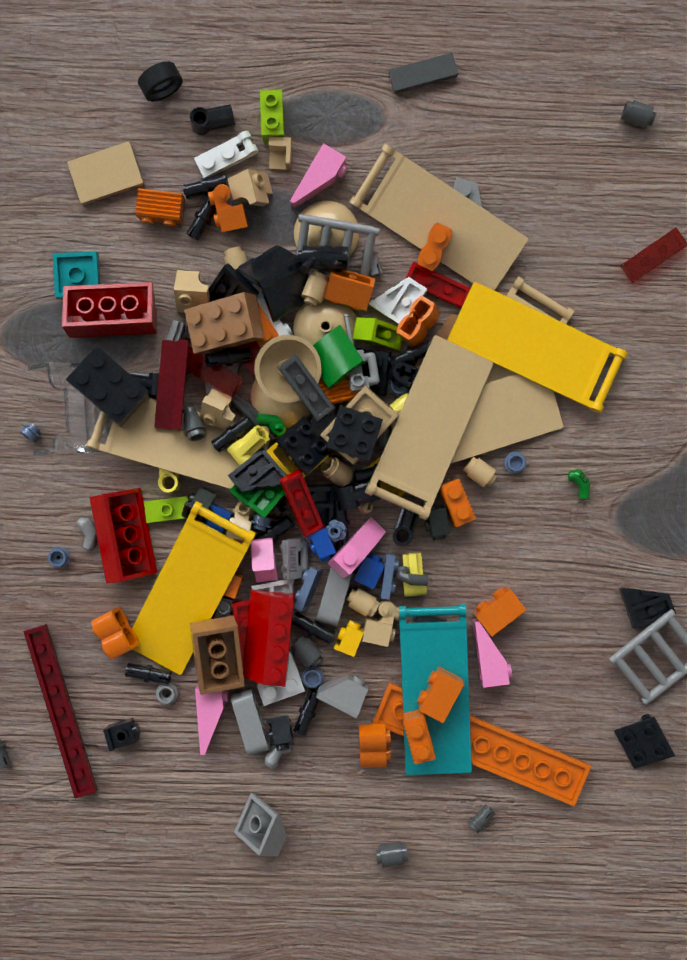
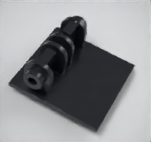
M340 405L326 447L370 461L383 419Z
M305 416L276 440L278 443L277 447H280L284 453H287L286 457L290 456L292 458L290 462H295V466L305 475L312 471L333 450L326 447L327 442Z
M649 714L643 715L640 722L614 730L634 769L675 756L656 718L650 717Z

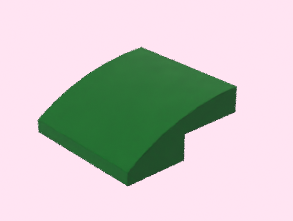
M338 325L313 345L320 357L321 377L328 389L348 378L347 374L365 363L341 325Z
M235 485L229 490L233 497L263 519L285 494L281 485L242 494Z

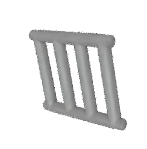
M298 215V222H301L297 256L298 250H302L303 245L307 246L309 225L323 227L320 246H329L331 229L345 231L342 246L348 247V264L353 233L365 234L367 237L360 274L369 276L375 237L380 233V228L312 215ZM316 270V272L325 274L323 270Z
M672 609L663 614L609 658V661L619 667L643 697L641 700L644 705L655 700L687 674V663L683 665L658 633V630L668 623L687 647V633L676 620V614ZM649 637L653 639L676 669L668 678L663 675L640 645ZM632 651L636 653L659 682V685L650 692L623 659Z

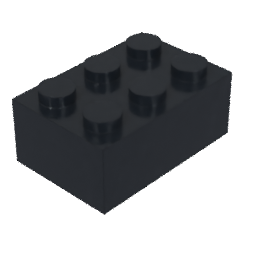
M98 346L66 378V381L120 428L150 396L148 389Z

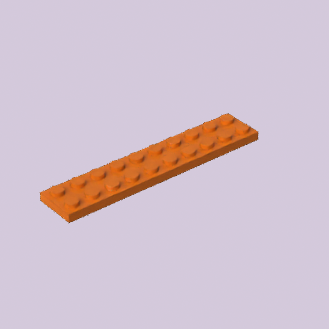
M388 682L372 723H385L387 730L404 736L402 687ZM470 715L472 765L575 807L591 768L589 763Z

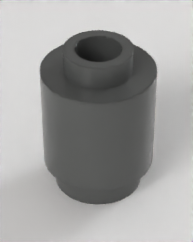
M635 100L633 102L627 101L621 119H624L625 123L646 129L647 125L651 126L653 124L656 112H653V106Z
M303 635L291 647L294 651L293 654L307 668L310 665L314 668L323 659L320 656L323 652L309 638L306 639Z
M400 841L379 845L380 849L376 850L377 863H382L383 868L403 865V862L408 861L406 844H400Z

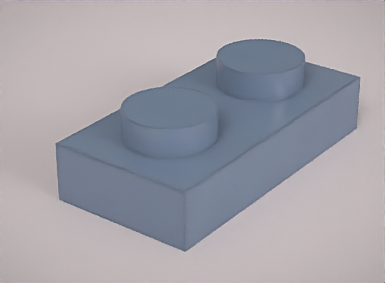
M385 554V567L383 569L380 591L381 599L390 600V594L395 593L396 581H392L393 572L397 573L399 560L395 559V554Z
M310 567L309 570L305 571L302 577V582H304L302 589L298 590L295 595L294 602L296 604L294 609L301 612L308 610L323 570Z

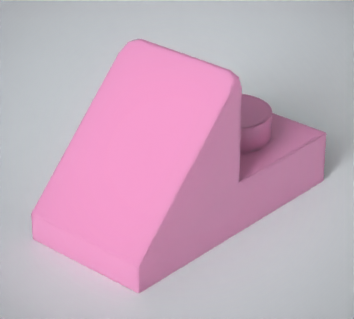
M273 538L253 540L251 542V558L256 583L278 580Z

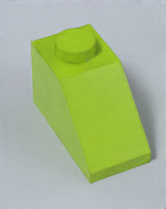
M356 318L352 337L354 340L400 351L402 339L396 332L397 326L376 318Z

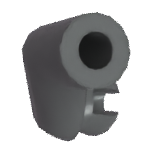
M399 566L397 568L398 574H396L398 580L409 585H428V575L409 574L407 566Z

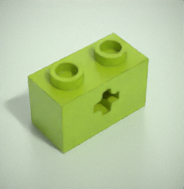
M260 90L261 136L263 144H269V136L285 137L284 99L282 90Z

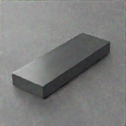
M453 53L389 69V76L395 94L455 78L458 76Z
M296 354L277 367L317 422L335 409Z

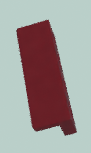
M162 340L155 428L181 431L189 340Z

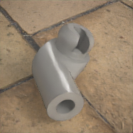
M82 517L77 521L78 528L85 535L82 547L93 550L97 538L95 524L91 519Z
M289 745V749L284 751H276V746H271L265 756V764L268 768L275 769L282 754L293 752L292 745Z

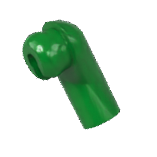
M257 413L256 424L267 425L276 436H282L286 432L285 424L277 415Z
M582 470L569 471L568 480L575 481L579 486L578 498L589 499V478Z

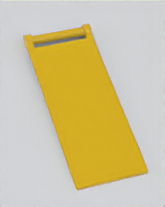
M477 282L472 284L447 339L466 350L492 361L494 364L578 402L597 413H602L603 403L622 361L628 355V352L602 342ZM609 354H612L614 359L595 402H593L589 398Z
M196 501L132 627L139 642V646L132 650L181 675L193 654L190 623L210 620L256 533L252 530L247 531L206 509L202 503ZM197 515L245 539L243 544L196 519Z

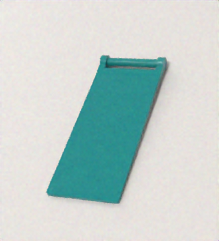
M466 604L422 608L399 606L403 714L419 709L417 698L422 690L425 691L429 683H427L429 675L433 670L436 671L438 666L461 677L464 682V686L444 723L425 714L436 759L419 764L413 763L409 742L404 729L406 775L471 773ZM459 615V621L406 623V617Z

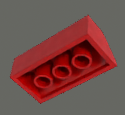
M153 283L63 286L62 328L69 338L157 334V310Z
M141 488L89 497L106 584L123 582L157 573L148 523H146Z
M251 589L243 671L245 678L262 685L286 686L295 601L294 593Z

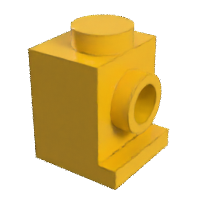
M349 620L346 628L341 627L337 637L340 642L335 641L334 649L354 657L364 634V629L360 628L361 624Z

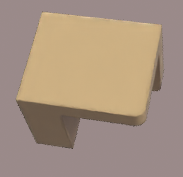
M269 136V169L291 171L292 139L289 137Z

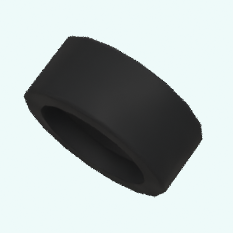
M170 61L160 62L149 67L138 79V85L146 100L151 102L160 101L171 96L181 87L183 82L175 64Z

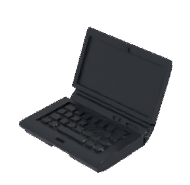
M276 245L255 259L252 258L241 264L236 269L239 274L257 286L260 285L264 290L262 294L273 323L306 304L301 294L309 277L308 273L304 274L300 271L302 264H298V256L287 249Z

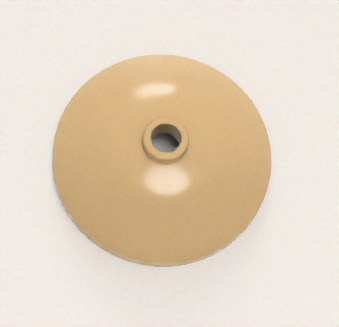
M334 201L315 202L300 213L358 224L355 216L347 207ZM298 218L294 227L296 247H298L301 222H298ZM309 225L307 246H320L323 227ZM331 229L329 246H342L345 231ZM353 233L350 256L357 247L359 233Z
M323 299L322 304H317L316 306L304 304L300 307L294 319L293 333L294 336L307 340L313 346L338 325H341L347 334L344 314H349L353 337L357 317L348 305L333 304L327 299ZM323 323H328L330 325V328L328 330H323L321 328V325Z
M294 335L277 336L265 343L257 354L254 365L256 381L261 390L276 401L284 403L300 401L298 395L277 368L294 354L299 357L317 384L319 383L322 369L320 357L312 344L301 337Z
M256 379L254 380L251 389V403L259 413L277 415L286 428H291L303 416L306 419L310 416L311 413L301 400L292 403L276 401L267 396L259 387Z

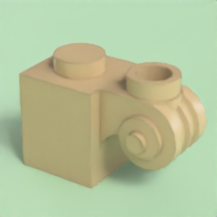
M238 502L235 509L233 508L234 518L230 517V522L250 531L252 530V521L249 520L254 517L255 512L241 502ZM227 530L226 536L243 544L245 539Z
M382 600L378 607L382 617L379 619L366 617L362 641L388 647L389 641L393 642L396 629L392 627L393 621H398L399 607L394 606L390 600Z

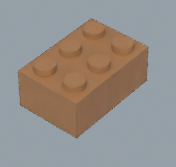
M242 292L184 309L194 354L205 355L206 353H215L265 339L255 294Z
M234 615L190 623L200 695L245 687L238 626Z

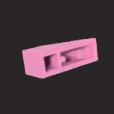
M323 143L290 200L291 207L296 209L334 184L338 177L342 178L348 168L346 156Z
M370 517L327 564L342 578L349 576L387 531Z
M477 618L472 619L481 685L483 688L509 685V678L512 677L511 665L507 664Z
M197 685L195 695L200 755H205L225 704L229 702V691L224 690L200 695Z

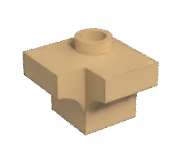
M246 169L228 178L233 200L249 202L250 205L262 207L269 204L268 196L272 195L273 192L268 173Z
M177 270L174 285L177 312L185 313L184 309L210 302L208 285L201 283L199 271Z
M212 388L209 395H206L202 401L201 420L209 426H215L226 431L229 425L233 426L236 414L230 410L232 396Z

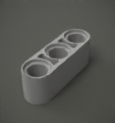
M332 567L330 568L316 621L333 626L338 625L352 573L342 578Z
M253 689L231 695L233 710L248 756L270 750L269 739Z

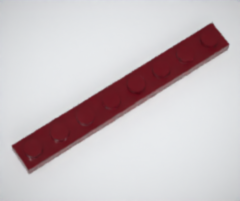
M45 624L23 631L74 798L96 793L98 788L48 626Z

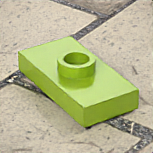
M183 496L144 501L146 523L184 519L185 517L181 515L184 504L189 500V497Z

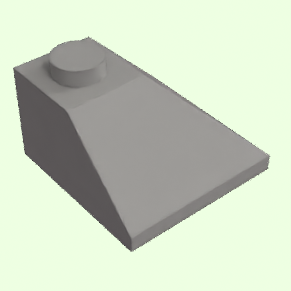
M346 675L322 683L317 688L316 698L357 718L368 692V685L365 684L366 680L357 675H354V677Z
M250 793L234 833L259 856H278L287 837L281 817L255 793Z

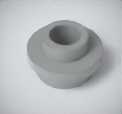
M162 683L158 686L156 698L160 703L168 705L177 699L178 690L174 684L169 683V685ZM164 690H170L171 696H165Z

